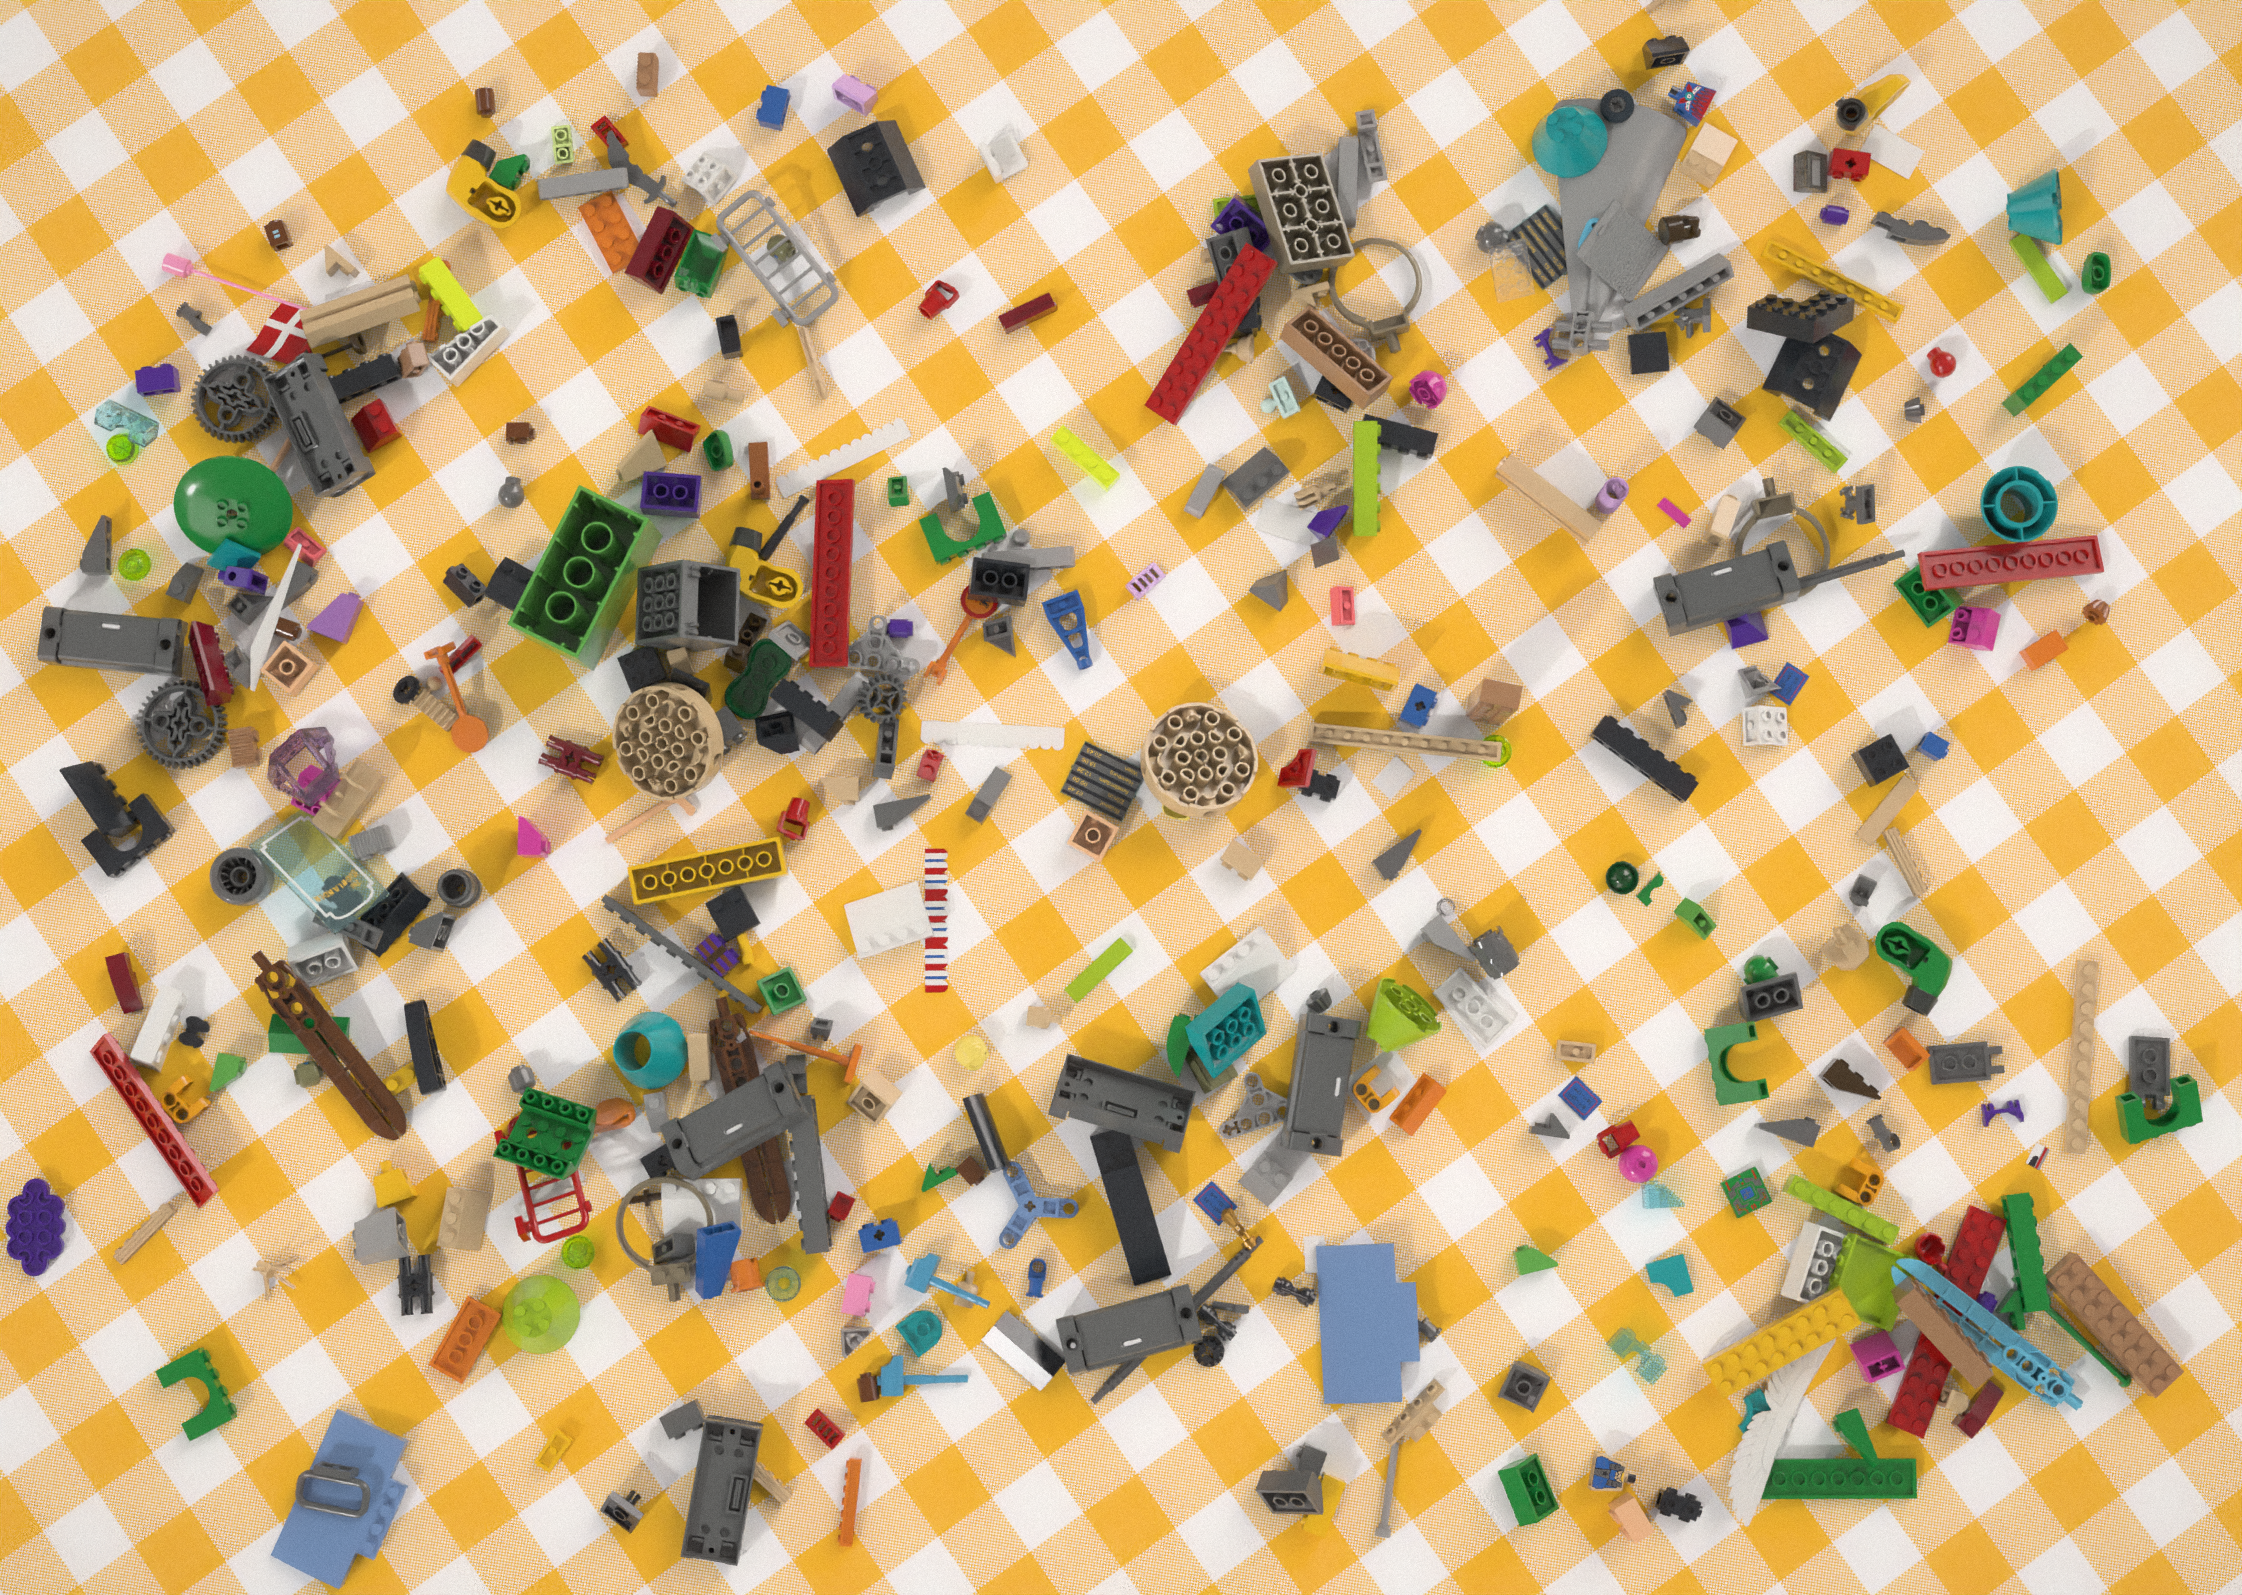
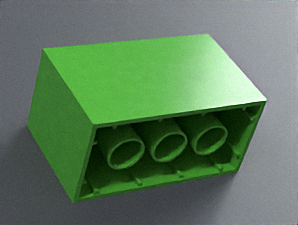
M579 485L507 624L526 639L594 671L637 588L638 568L648 566L663 535L649 518Z

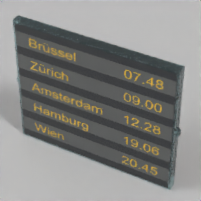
M1545 204L1509 231L1506 245L1542 291L1563 275H1567L1562 223Z
M1085 741L1074 764L1071 765V770L1060 793L1122 822L1133 799L1136 798L1135 794L1143 780V775L1140 767Z

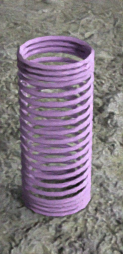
M1613 477L1606 481L1595 498L1596 508L1604 514L1615 512L1629 493L1627 482L1620 477ZM1607 492L1614 494L1617 499L1611 498Z

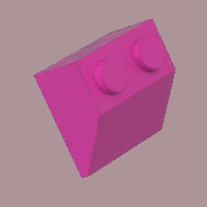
M518 816L517 855L524 858H548V853H551V842H548V838L530 819Z

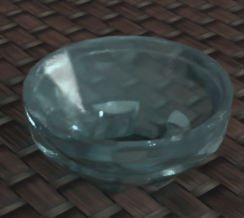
M788 1266L774 1268L766 1278V1291L772 1299L778 1302L790 1301L797 1296L801 1289L800 1276L793 1268ZM786 1277L789 1279L790 1286L787 1289L779 1287L780 1278Z

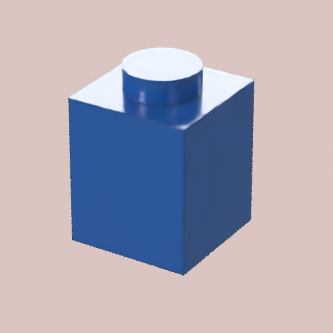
M1927 732L1918 744L1916 751L1933 761H1938L1946 757L1949 752L1947 747L1950 743L1932 732Z

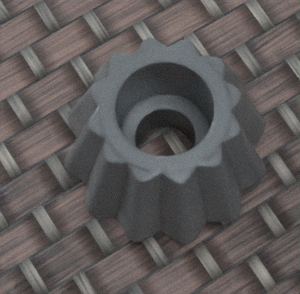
M1920 397L1905 402L1906 421L1922 423L1921 416L1925 415L1924 404H1920Z
M1323 988L1313 991L1305 1003L1319 1014L1332 1005V1000L1328 989Z

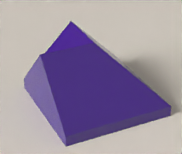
M1342 505L1318 512L1307 528L1319 541L1328 539L1346 515L1349 506Z
M1761 611L1724 621L1732 650L1769 639Z

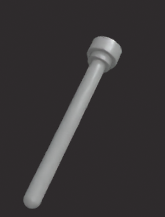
M1398 1442L1391 1446L1381 1523L1378 1524L1375 1530V1536L1384 1538L1391 1537V1529L1388 1522L1399 1450Z

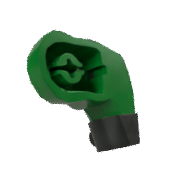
M1891 922L1883 926L1877 933L1875 940L1877 954L1884 961L1897 966L1901 972L1911 977L1912 984L1908 985L1902 1004L1921 1015L1928 1016L1939 1001L1937 998L1947 985L1953 961L1928 937L1918 933L1903 922Z

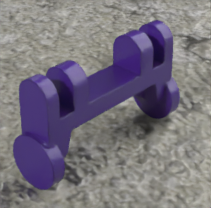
M1552 327L1533 338L1534 341L1540 339L1536 346L1537 348L1543 346L1549 357L1544 361L1545 365L1552 364L1547 368L1548 371L1568 362L1567 359L1563 360L1555 356L1548 343L1550 332L1553 331Z
M2012 1100L2007 1101V1108L1994 1110L1993 1103H1988V1111L1986 1105L1981 1104L1983 1126L1988 1127L1990 1120L1996 1114L2009 1113L2015 1116L2020 1123L2024 1122V1115L2021 1111L2019 1100H2014L2015 1107H2013Z

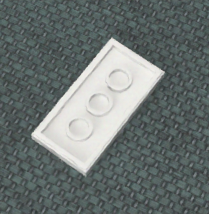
M1461 967L1432 993L1485 1049L1514 1023Z

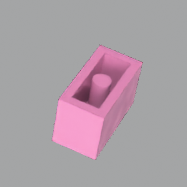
M849 1273L841 1313L861 1317L866 1316V1313H870L872 1301H869L870 1293H874L876 1282H872L873 1277Z

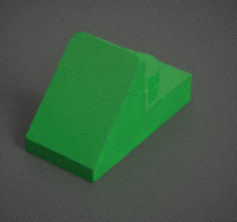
M907 476L888 478V500L891 507L909 505Z
M930 1162L922 1184V1192L958 1175L955 1167L951 1169L948 1166L940 1170L941 1175L937 1176Z
M2010 1289L1995 1309V1312H2010V1315H2008L2010 1326L2018 1331L2026 1330L2020 1291Z

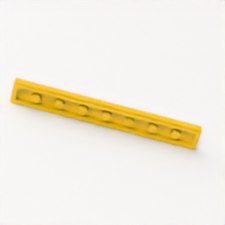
M1771 238L1761 254V257L1836 295L1845 294L1849 298H1854V304L1893 324L1898 322L1905 306Z

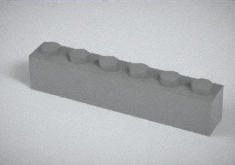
M1718 253L1623 306L1622 310L1626 322L1638 332L1735 277L1731 262Z

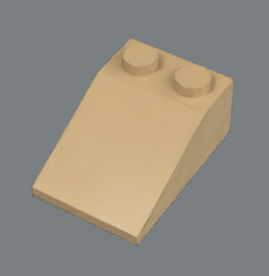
M1705 122L1677 171L1710 189L1738 140Z

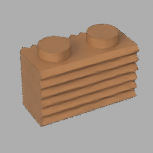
M639 52L637 54L636 89L640 96L657 97L658 57L656 53Z
M411 341L406 343L405 349L401 350V354L397 358L403 379L421 376L430 364L423 342Z
M252 726L228 730L233 768L242 769L260 766L262 752L257 746V742L260 740L258 730H255Z

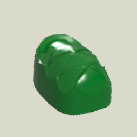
M2093 252L2088 254L2083 263L2081 286L2085 293L2096 295L2110 286L2111 263L2109 256L2105 253Z
M723 430L711 432L703 441L704 452L710 468L713 471L729 469L734 463L729 435Z

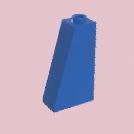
M734 1221L697 1229L695 1291L703 1300L712 1299L722 1294L741 1235V1229Z

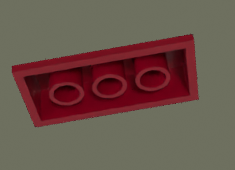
M657 206L624 273L637 283L662 295L695 228L676 212Z
M192 621L188 640L206 705L230 703L231 697L234 695V688L228 681V667H224L223 661L225 656L223 650L219 649L218 632L215 633L212 625Z

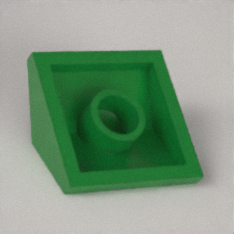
M790 966L756 981L773 1016L807 1001Z

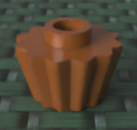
M2096 599L2083 607L2084 611L2082 613L2090 623L2102 626L2107 621L2110 607L2105 601Z

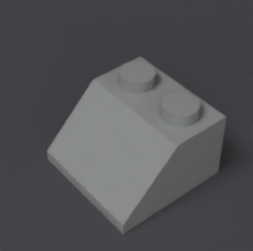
M1262 1152L1238 1182L1268 1207L1281 1194L1293 1177Z

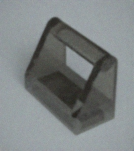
M1805 150L1793 155L1794 192L1827 193L1826 154ZM1812 160H1820V186L1812 184Z

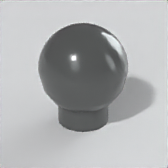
M506 477L505 484L500 487L498 499L504 507L516 508L523 503L525 496L524 490L520 486V478Z

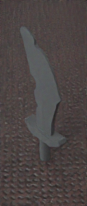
M609 131L607 133V143L609 144L607 152L612 169L627 168L629 184L639 187L649 194V197L644 200L645 204L651 203L659 197L673 208L677 201L662 191L666 186V176L661 175V180L657 183L647 174H643L642 169L637 164L630 163L629 154L617 140L614 132Z

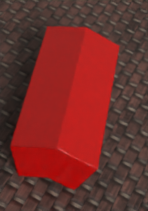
M472 634L449 656L450 665L458 657L461 659L451 669L453 675L483 646ZM475 641L477 644L462 657L461 654ZM440 665V666L438 667V669H439V671L444 675L443 670H442L441 665Z

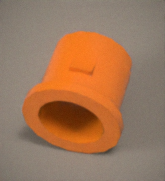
M758 1258L743 1259L731 1263L730 1274L733 1288L730 1289L731 1293L746 1292L766 1286L765 1282L761 1280Z

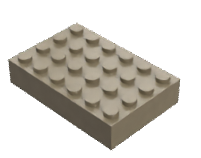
M1322 152L1259 159L1253 163L1248 169V173L1281 274L1345 266L1355 257Z

